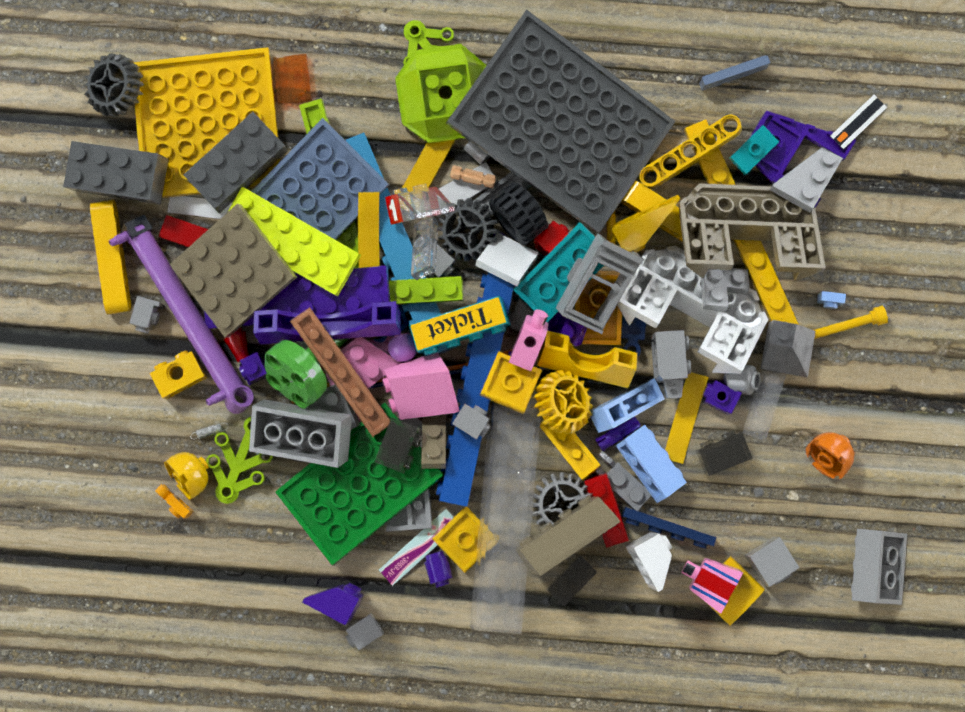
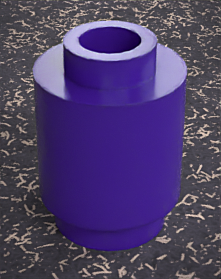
M443 551L426 555V562L424 564L430 584L435 583L436 587L450 584L449 579L453 578L448 558L444 556Z

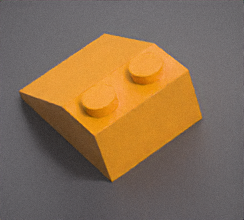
M599 271L596 276L614 284L620 273L617 271ZM592 278L585 285L576 301L575 310L593 319L612 288ZM618 306L615 307L603 328L604 332L600 334L587 328L582 344L621 345L622 312Z

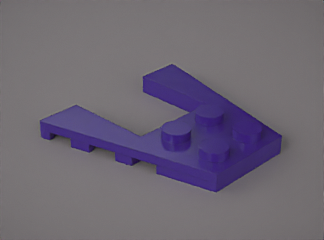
M769 111L763 113L750 135L751 137L764 125L779 141L755 165L772 184L784 176L782 173L804 137L820 148L824 147L842 157V161L845 160L856 141L853 139L843 149L831 137L834 132L815 128L813 125L803 124ZM821 198L818 199L816 205L814 206L815 208L817 207Z

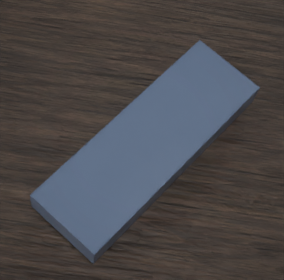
M768 55L703 76L699 85L701 90L704 91L767 69L770 60Z

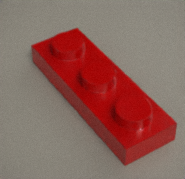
M604 473L584 479L587 492L592 494L591 497H599L620 520L618 524L602 534L606 548L629 541L608 474Z

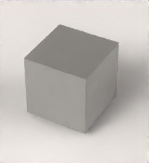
M774 536L744 555L762 584L767 587L783 582L791 576L792 572L800 568L780 537Z

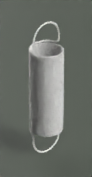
M223 423L196 430L194 433L198 435L197 438L199 439L224 431L220 425Z

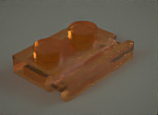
M307 54L283 56L282 58L274 57L273 62L279 105L282 103L312 101Z

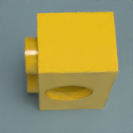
M187 350L175 356L176 360L168 364L166 361L154 367L155 371L149 373L163 399L167 400L208 378L196 353L192 351L188 353ZM181 367L183 376L175 380L173 378V371Z

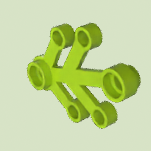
M418 20L408 22L404 27V36L409 41L407 57L403 61L404 65L413 52L417 50L418 44L422 49L441 47L431 45L426 38L441 39L443 42L449 43L454 39L453 30L449 27H445L442 30L429 29ZM413 28H418L419 33L413 35L411 34V30ZM450 32L451 37L446 39L443 37V34Z
M251 417L244 421L243 427L246 432L236 457L229 443V435L220 432L215 436V443L221 447L230 467L228 478H226L220 466L221 458L218 455L211 454L206 459L209 468H212L218 482L215 490L216 497L225 504L236 501L240 491L253 485H261L265 481V475L261 471H254L249 478L237 482L240 473L259 464L270 463L274 457L270 455V458L265 461L262 458V454L259 453L245 460L250 446L251 430L249 429V423L251 422ZM221 435H225L226 442L224 444H220L218 441V438ZM212 457H216L218 460L215 466L210 464ZM255 474H260L262 477L258 483L253 479ZM226 487L231 490V494L227 497L223 494V490Z

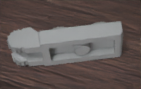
M602 451L599 454L600 458L612 467L607 474L613 491L630 507L638 511L650 498L651 494L618 462L615 463L613 459ZM601 467L595 471L598 475L605 473Z

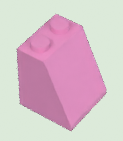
M438 353L422 356L384 369L386 378L382 379L386 393L390 392L392 397L388 402L392 413L397 412L400 420L460 411L449 370Z

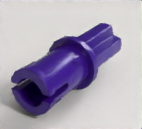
M634 416L596 438L595 441L604 452L607 448L622 441L623 438L639 429L641 425Z

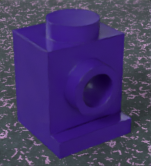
M256 352L240 360V372L243 378L247 380L249 386L266 378L265 363L259 353Z
M714 381L712 384H707L702 394L705 397L703 403L730 415L742 393L736 392L718 381ZM719 392H723L725 394V399L723 401L717 398V394Z

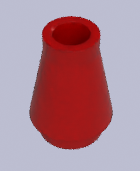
M242 327L229 338H224L237 363L250 356L246 331L243 332Z

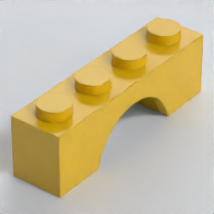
M547 330L546 337L538 354L537 366L556 371L563 370L564 373L570 371L572 375L628 388L636 372L637 353L614 347L611 351L601 355L585 354L573 347L568 335Z

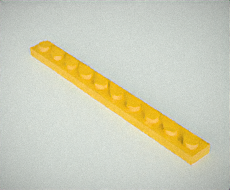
M705 119L686 127L684 132L689 139L707 128L709 124ZM708 134L704 142L707 145H713L716 143L713 134ZM691 146L694 154L696 155L697 148ZM720 149L698 161L708 184L736 185ZM733 240L748 270V274L769 321L777 320L798 324L762 242L756 240Z

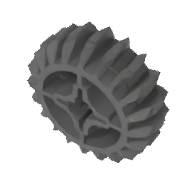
M109 53L108 56H101L100 61L94 60L95 66L88 67L90 74L84 76L88 80L83 85L88 89L84 94L89 98L87 103L93 106L95 111L106 116L118 117L119 114L126 115L127 110H134L133 103H139L137 97L138 95H143L140 91V87L144 86L143 82L139 81L143 77L138 72L140 67L134 64L132 59L126 58L122 54Z
M467 198L465 202L463 199H458L457 205L450 203V210H443L446 218L440 217L438 219L443 223V226L437 227L438 231L443 232V235L438 236V239L445 240L442 248L450 247L448 254H455V259L461 260L463 257L465 262L470 261L471 258L476 261L490 242H497L498 239L493 234L500 231L499 229H494V225L498 224L499 221L491 219L495 214L494 211L487 212L489 206L487 204L481 206L480 200H475L473 203L472 198ZM468 211L475 213L482 222H474L472 216H469ZM459 215L458 227L453 230L454 222ZM476 227L475 229H471V232L460 233L461 231H464L465 228ZM484 230L482 240L477 245V242H479L478 233ZM455 237H461L464 243L468 245V249L461 246Z

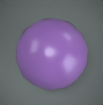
M403 334L392 338L388 344V352L391 357L399 362H407L414 358L417 350L413 337L409 334Z

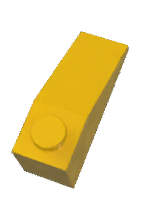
M679 195L617 222L612 231L621 248L629 252H639L646 247L645 244L680 200Z

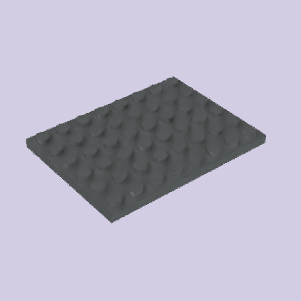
M526 9L446 124L597 234L602 230L641 170L675 123V120Z

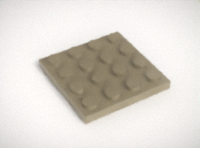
M236 204L170 264L225 338H229L254 316V311L261 310L297 278L241 204Z

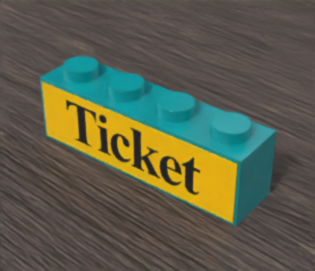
M497 296L409 324L417 352L429 356L438 353V348L447 346V349L458 347L461 345L460 341L469 339L470 342L484 338L483 334L491 331L493 335L506 331L505 327L511 324L503 298Z

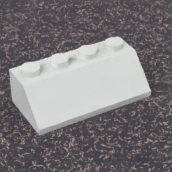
M649 532L626 545V548L648 587L659 592L663 590L672 557L669 550L672 549V546L666 536L660 535V533Z

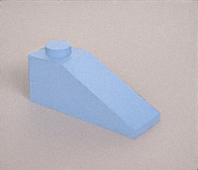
M655 378L590 410L592 414L591 419L598 433L615 428L665 398Z

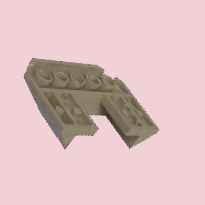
M700 183L694 188L692 193L678 204L686 266L702 279L708 269L731 270L734 262L730 240H756L773 242L777 272H792L794 282L822 272L826 267L816 209L814 207L811 213L772 192L770 190L771 186Z

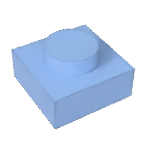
M822 291L818 294L817 303L824 304V308L837 309L838 306L845 303L846 294Z

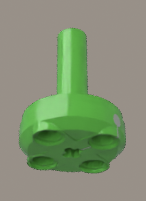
M350 338L333 340L340 348ZM283 340L266 352L265 369L268 383L286 398L293 401L298 407L306 409L309 405L315 403L326 391L327 381L320 367L321 364L309 347L305 350L292 341Z

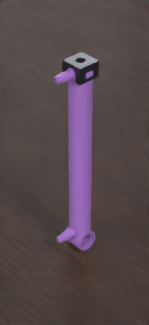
M142 215L124 223L120 234L110 239L109 244L115 246L126 242L127 246L131 245L216 383L220 391L206 399L207 405L211 406L225 399V406L229 412L233 414L243 413L253 401V392L241 381L176 272L170 266L168 259L151 233L153 228L146 216ZM235 396H240L243 399V403L237 402Z

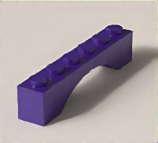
M396 301L371 303L365 307L342 313L315 314L332 339L401 335V313ZM278 309L254 311L253 333L260 344L279 343L283 340L292 342L304 341L290 322L300 313Z

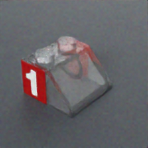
M426 184L413 186V191L408 192L407 187L393 190L394 195L385 197L391 225L455 211L454 206L437 187L427 188Z

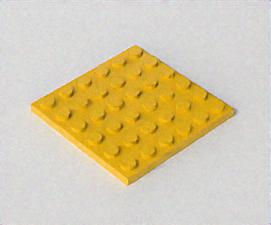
M268 47L134 62V64L140 67L138 72L143 77L139 81L144 84V86L140 87L143 95H138L137 97L139 103H134L139 151L157 153L169 159L162 198L200 194L183 174L252 112L278 138L271 60ZM281 158L247 189L255 188L276 167Z

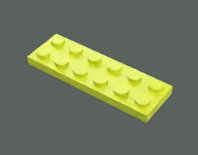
M241 187L228 211L236 204H241L291 270L338 296L360 259L361 254L248 189Z

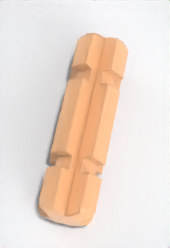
M456 165L452 167L450 173L452 179H463L464 182L480 186L484 184V187L493 188L496 182L495 175H484L483 172L468 168L463 170L462 167Z

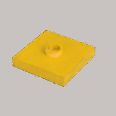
M498 351L480 396L524 414L542 369L533 366L532 370L529 371L509 363L510 356Z
M466 506L432 538L464 573L498 541L495 535Z

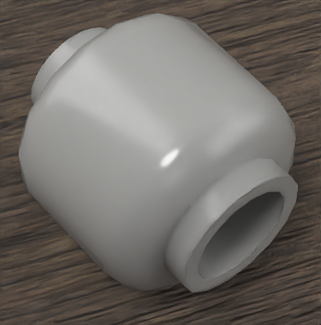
M745 365L741 374L724 373V384H727L730 389L736 392L739 391L743 395H751L754 390L759 388L760 373L757 372L753 365Z

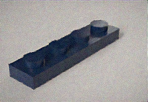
M624 507L621 515L626 518V523L638 527L640 523L649 525L648 530L661 534L662 530L671 533V538L683 542L685 538L694 540L693 545L707 549L708 545L714 546L717 538Z

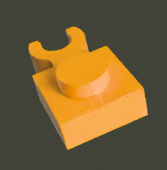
M161 484L155 490L171 506L169 511L177 518L181 516L188 518L194 512L165 484Z

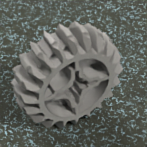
M561 472L559 474L560 480H556L555 475L551 474V483L544 478L542 479L545 485L544 488L536 485L535 488L541 493L540 495L532 494L533 498L538 499V503H531L530 506L538 507V511L532 513V516L540 514L541 518L536 521L538 525L543 521L545 523H554L545 514L557 511L560 514L563 512L561 508L551 509V507L556 506V502L559 503L557 501L559 499L558 492L563 501L574 500V502L569 503V506H566L567 509L584 497L592 496L591 493H584L587 486H578L582 481L580 478L574 483L572 482L573 474H569L568 480H564V473ZM560 485H568L574 488L579 495L571 498L566 497ZM553 487L555 501L551 505L543 507L544 496Z

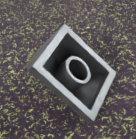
M777 320L769 322L761 369L808 377L816 331L793 323Z

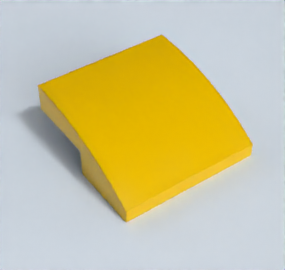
M730 556L723 564L737 568L743 574L722 613H719L713 607L711 608L725 622L732 625L764 592L765 588Z

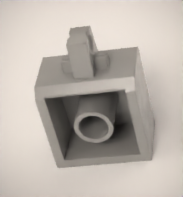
M684 330L655 332L651 336L654 378L658 383L664 384L667 399L681 398L683 380L688 378V374H691L690 359L686 360V350H689V337L684 336Z

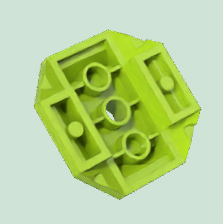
M462 44L415 50L395 77L402 125L428 144L465 139L464 136L447 125L446 122L482 73L486 64ZM441 88H448L451 91V97L448 99L441 98L438 92Z

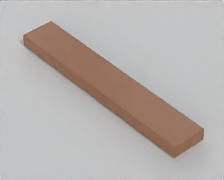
M309 307L290 320L372 437L392 424L391 420L312 309Z

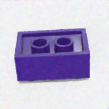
M349 583L305 597L302 603L346 625L352 620L364 595L360 593L361 588Z

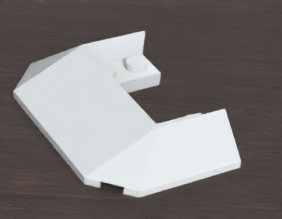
M669 246L664 250L658 251L654 249L645 250L642 256L644 259L642 265H639L617 304L629 326L636 317L657 328L668 306L671 305L710 327L698 353L716 362L712 373L741 374L768 321L765 312H762L758 301L760 299L757 292L749 288L747 294L727 292L728 309L726 312L705 310L702 303L701 277L686 266L684 250L677 246Z

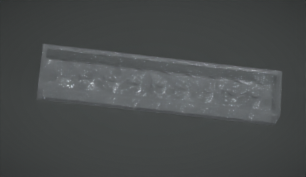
M532 394L524 414L494 401L490 403L489 425L491 426L488 429L470 622V628L473 630L522 634L527 567L515 549L520 546L519 542L529 536L531 532L541 419L540 416H537L539 409L534 407L537 403L533 398L534 394Z

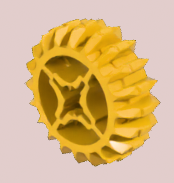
M558 370L547 374L538 382L539 385L535 388L537 394L533 397L537 401L534 407L539 409L537 416H542V424H548L549 430H555L556 433L570 434L581 430L583 426L589 423L588 419L592 416L589 410L594 407L589 401L593 397L588 396L587 392L590 388L583 386L584 380L578 381V375H572L570 371L564 373L563 370ZM569 414L571 415V418H567L565 416Z

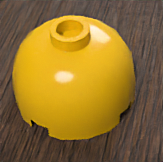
M180 452L164 462L171 478L174 477L177 482V488L187 499L195 498L205 489L208 483V473L206 470L209 466L202 456L197 458L192 453Z

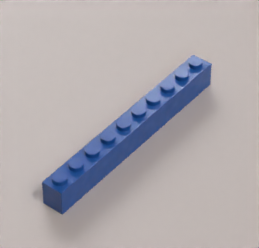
M489 272L488 274H483L480 288H484L483 297H478L477 303L500 296L503 298L508 314L514 285ZM491 331L483 334L484 338L473 341V343L468 342L465 356L470 357L468 366L463 365L460 378L465 380L463 389L458 388L456 397L457 403H460L459 410L466 404L471 408L477 405L483 410L488 411L490 400L480 396V393L497 353L501 350L504 332L493 335ZM459 412L453 413L451 426H455L452 423L454 422ZM456 426L454 434L448 435L446 449H450L448 459L446 458V469H441V472H445L444 481H439L436 495L440 496L439 501L467 507L482 439L480 435L475 439Z

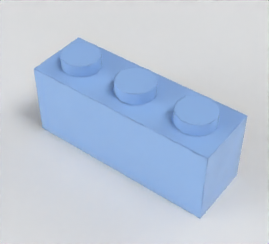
M646 425L615 445L656 503L664 500L687 483L683 478L682 472L674 466L669 459L667 451L661 448L655 439L654 433Z

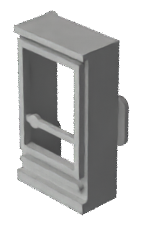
M597 233L584 258H578L567 276L570 283L556 309L562 316L602 334L604 332L603 328L644 259L637 252H629L607 241L602 235ZM598 262L620 273L614 284L592 274ZM590 277L612 288L593 319L572 309Z

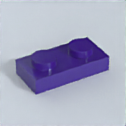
M560 312L548 322V331L568 335L571 344L575 346L582 345L587 327L562 316Z

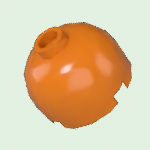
M833 432L817 435L806 447L807 457L811 455L816 461L812 465L829 478L834 479L836 476H839V479H842L854 463V450L849 439L844 435Z

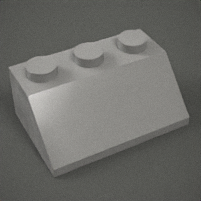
M857 529L855 559L853 561L854 574L851 585L852 600L902 605L907 534Z

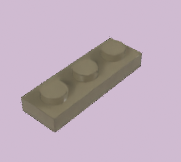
M446 414L422 417V469H446Z

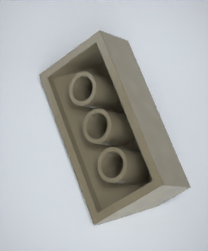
M588 495L578 502L579 506L571 511L569 508L559 514V520L553 524L548 522L538 529L540 533L534 537L529 535L519 542L520 546L515 550L531 574L542 576L618 524L620 520L599 497H590Z

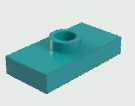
M762 125L729 159L746 175L779 141Z

